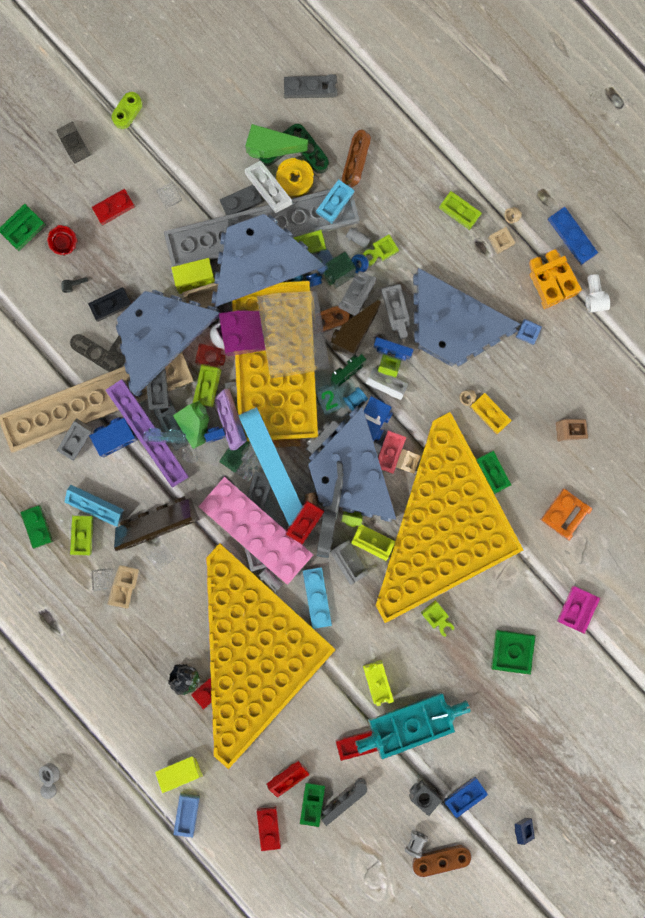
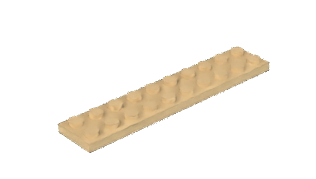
M181 352L165 367L168 392L194 382L184 354ZM125 366L1 414L0 425L10 451L14 453L68 432L76 418L88 424L119 412L105 390L121 379L124 380L129 388L130 376L126 373ZM147 386L142 389L143 394L140 397L135 396L139 403L148 400Z

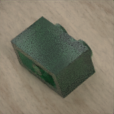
M346 251L325 263L324 278L328 285H333L335 289L355 277L356 267Z

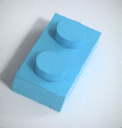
M338 179L316 210V213L332 224L354 194V190Z

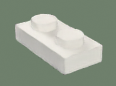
M373 367L366 384L401 400L408 383L377 372L378 369Z

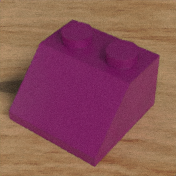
M233 311L219 314L225 354L228 357L267 350L260 311Z

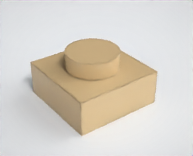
M507 227L488 237L497 254L515 245V241Z
M402 449L396 468L414 474L420 455Z

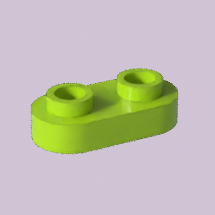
M126 93L113 111L112 121L117 128H128L141 110L142 100L137 93ZM134 99V102L129 103V100ZM119 115H124L122 119H118Z

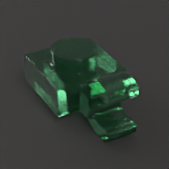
M245 442L237 450H230L228 448L219 462L236 473L246 459V456L242 453L250 442Z

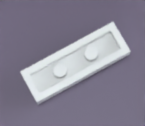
M261 161L245 169V175L275 213L292 205L291 198Z

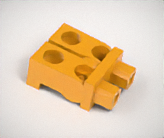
M556 249L546 253L545 256L549 263L543 265L540 256L531 259L529 262L531 269L529 275L539 293L544 310L561 301L563 302L577 296L582 291L572 269L567 263L566 257H561Z

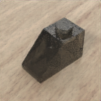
M73 121L56 130L74 164L91 156Z

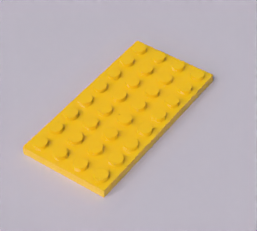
M282 282L233 300V311L261 312L267 349L265 351L235 355L238 415L257 407L272 440L317 438L318 425L310 282ZM242 425V428H243V431H244V434H245V437H246V440H247L246 442H249L250 440H249V438H248V436H247V434H246V432H245V429H244V427H243V425Z

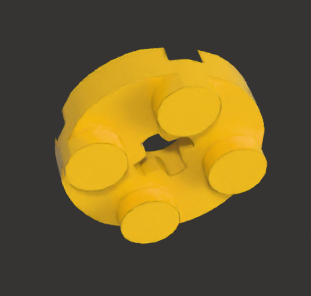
M289 158L279 165L276 172V180L288 196L293 199L302 197L313 187L314 173L306 161ZM292 174L300 176L297 182L290 180Z

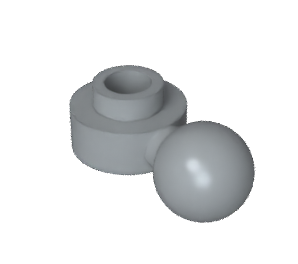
M47 763L39 769V777L44 783L40 792L43 798L51 799L57 792V788L53 783L59 779V769L54 764Z

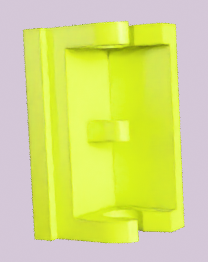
M209 258L171 267L175 286L179 294L212 284L215 281Z
M362 524L358 527L351 541L357 547L387 561L395 545L394 540Z
M382 661L363 665L374 704L381 706V703L394 702Z
M193 756L155 772L162 793L203 777L197 759L193 758Z

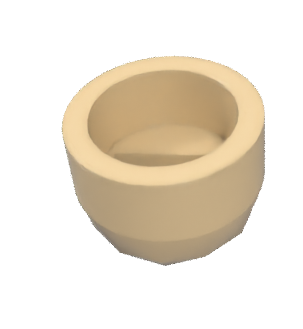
M511 207L506 209L504 214L505 220L510 224L519 221L522 216L519 208Z
M467 389L460 394V401L465 406H469L477 400L474 390Z

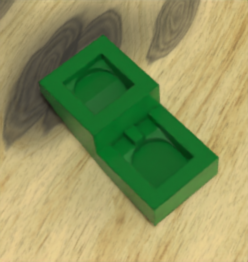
M305 783L300 816L301 825L320 826L325 786Z

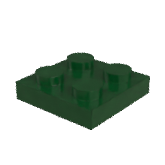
M355 354L347 361L345 368L339 367L331 374V385L335 390L365 366L367 359L363 354L358 357Z

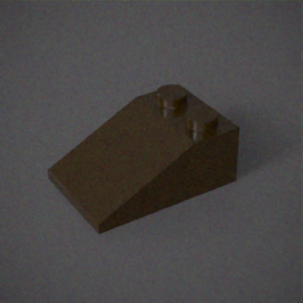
M380 300L375 301L348 320L339 330L335 329L330 342L332 343V350L349 359L356 354L379 311Z

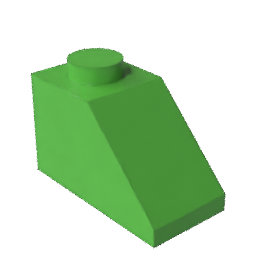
M197 401L173 415L193 449L205 443L204 435L207 434L209 422L206 408L200 401Z

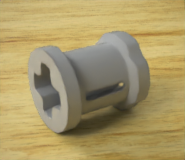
M412 830V838L409 845L406 846L405 852L413 857L421 858V851L424 843L428 841V837L421 832Z

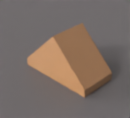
M565 419L556 422L558 442L588 439L586 419Z

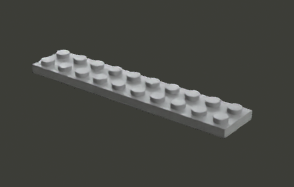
M331 189L291 199L292 205L277 213L269 205L164 231L172 267L209 258L210 261L217 260L219 252H223L224 245L220 244L222 232L226 233L228 219L246 221L265 214L267 217L271 215L277 220V225L282 229L286 228L289 230L293 237L322 230L323 233L358 224L360 220L354 197L352 195L332 224L316 213V210Z

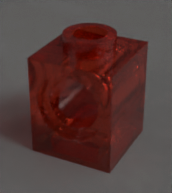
M199 343L195 359L196 365L219 369L221 366H224L226 355H224L223 349ZM210 353L216 354V359L213 362H208L206 359Z

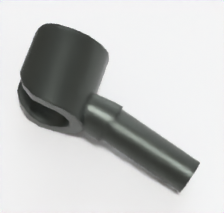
M87 277L77 280H63L61 283L62 292H72V286L88 282Z

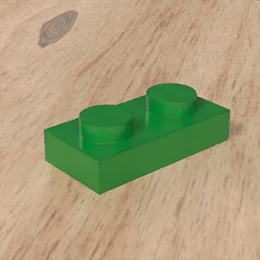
M494 451L476 459L494 494L511 486Z
M41 505L20 512L33 549L53 542Z

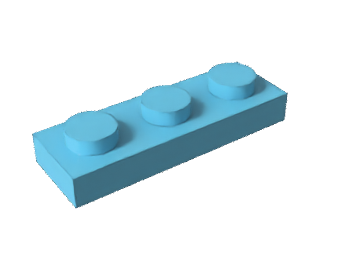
M70 485L67 489L65 503L118 527L124 509L73 485Z
M322 567L303 570L312 628L332 626Z

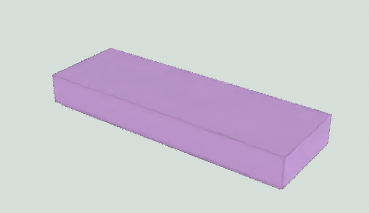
M224 389L215 397V404L230 450H237L247 440L230 389Z

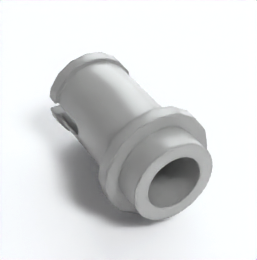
M351 227L346 235L348 241L352 240L364 249H366L371 238L359 232L357 227Z
M268 567L259 573L260 580H264L273 592H276L283 585Z

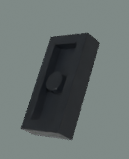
M121 287L89 302L88 305L95 320L99 322L128 308L131 305V301L125 289Z

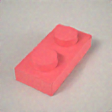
M387 431L378 456L381 470L391 474L394 473L406 437Z

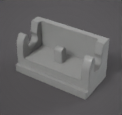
M361 271L358 272V276L355 275L338 307L354 316L360 313L377 279Z
M349 540L330 550L350 585L368 574Z

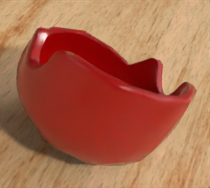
M58 225L49 231L47 243L55 254L65 256L76 249L78 240L76 233L70 227Z

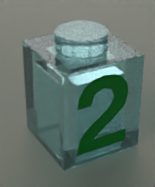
M327 384L318 388L319 392L316 393V397L324 416L343 409L334 385L329 387Z

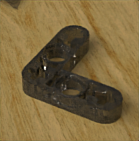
M81 334L74 335L70 340V346L74 351L108 372L121 368L126 361L125 355L118 352L117 349L118 345L122 343L121 336L117 337L109 351ZM82 340V343L88 346L87 350L81 346L77 348L76 341ZM93 349H100L101 355L99 358L93 359L91 357ZM105 356L110 361L116 359L115 364L117 365L115 368L111 367L109 369L110 365L103 361Z

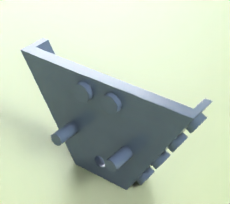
M265 214L229 226L226 229V233L222 232L220 244L224 246L223 252L218 254L217 264H221L220 272L215 274L214 283L218 284L217 292L213 291L211 303H214V307L217 308L225 303L316 269H321L325 266L322 263L323 260L317 254L312 255L307 251L308 247L303 242H297L293 239V234L289 230L280 228L277 225V220L271 215L267 217ZM253 230L254 234L248 236L246 231Z
M420 268L417 269L416 274H413V285H417V293L413 295L414 305H417V312H414V324H417V331H414V343H418V349L451 367L455 364L459 367L468 361L467 357L473 354L476 357L484 352L483 348L487 345L493 347L501 342L500 338L506 335L509 337L517 332L516 328L520 325L518 322ZM440 341H444L446 343L445 348L439 347Z
M152 290V293L144 291L117 318L118 324L116 325L117 333L121 336L122 340L120 344L121 352L126 358L124 363L125 370L130 376L129 389L131 393L140 397L143 394V388L217 318L220 319L219 314L221 313L219 309L208 306L207 309L202 308L200 303L189 300V303L182 302V298L174 295L168 298L163 296L164 293L157 290Z
M363 406L360 409L356 407L349 414L351 417L347 423L343 421L335 429L337 431L333 438L329 436L322 443L324 447L320 452L316 450L309 457L311 461L308 466L319 501L324 503L323 506L326 507L332 504L335 482L338 478L337 461H342V473H344L339 507H343L342 510L345 512L354 513V510L360 511L363 516L373 517V515L381 516V520L392 522V519H397ZM327 476L329 482L323 483L322 477Z

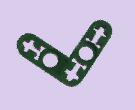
M294 124L282 132L294 136L295 130L297 132L301 131V137L299 138L308 140V144L314 147V151L311 153L300 152V154L316 173L322 174L328 170L329 160L304 126ZM316 154L320 162L324 161V167L316 166L317 160L314 158ZM285 155L271 157L269 160L260 157L259 161L265 166H270Z

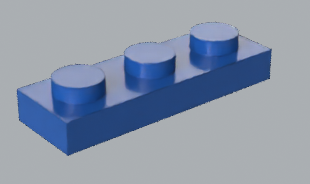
M563 207L548 218L550 224L580 265H583L598 254V251L566 207Z

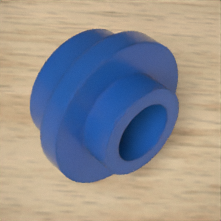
M362 254L353 256L350 261L352 271L357 274L359 271H367L369 262L366 256Z
M315 273L306 277L307 281L310 282V288L322 284V275L318 276Z

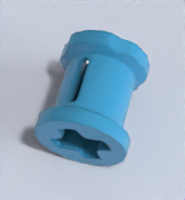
M356 387L355 391L348 397L342 398L351 411L363 401L366 402L368 400L359 387Z

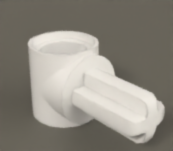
M593 274L588 276L590 294L586 296L585 301L588 313L609 310L610 298L608 293L601 289L599 275Z

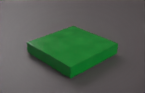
M495 630L491 669L531 675L536 635Z

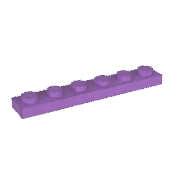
M121 379L105 391L170 486L173 488L189 477L133 393H131L124 380Z

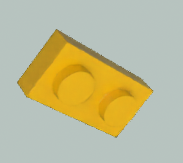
M483 393L470 406L496 435L512 421L486 393Z

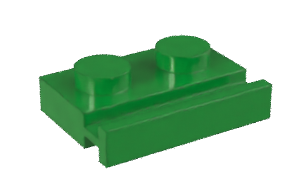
M24 204L0 227V233L16 250L20 251L46 224Z

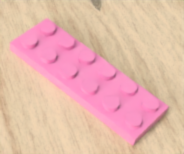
M226 477L219 482L198 506L287 585L313 556L302 544L285 534L286 530Z

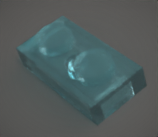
M149 428V431L143 433V441L183 444L186 440V434H181L180 430H169L166 433L161 432V429Z

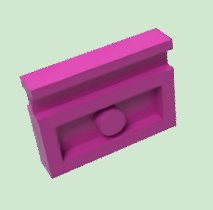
M572 586L557 622L585 634L600 598Z

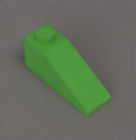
M252 124L245 148L246 153L253 158H271L305 152L308 150V140Z

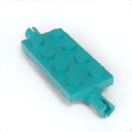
M439 693L371 718L368 721L372 736L355 741L356 746H358L357 750L361 754L362 752L377 748L379 756L383 760L455 732L453 720H455V717L470 713V708H467L469 704L465 700L453 706L447 705L444 695Z

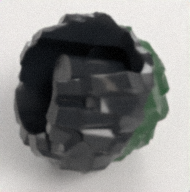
M175 664L169 674L168 684L177 695H186L195 691L200 677L196 668L187 664Z

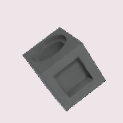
M422 780L419 783H415L409 790L410 800L428 816L442 802L440 795ZM427 793L429 796L426 800H420V794Z

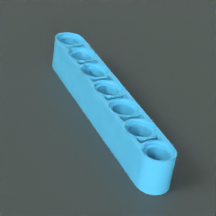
M257 407L238 416L290 526L302 508V504Z

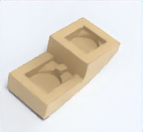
M119 565L107 605L124 609L129 608L132 589H135L139 569Z

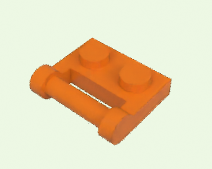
M562 489L540 520L570 541L575 529L586 514H590L593 509L566 489ZM577 506L580 508V511L566 530H564L561 526Z

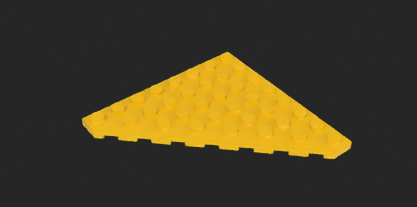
M451 412L433 420L395 545L376 601V607L384 623L524 551Z
M219 543L206 557L214 757L229 770L336 649Z

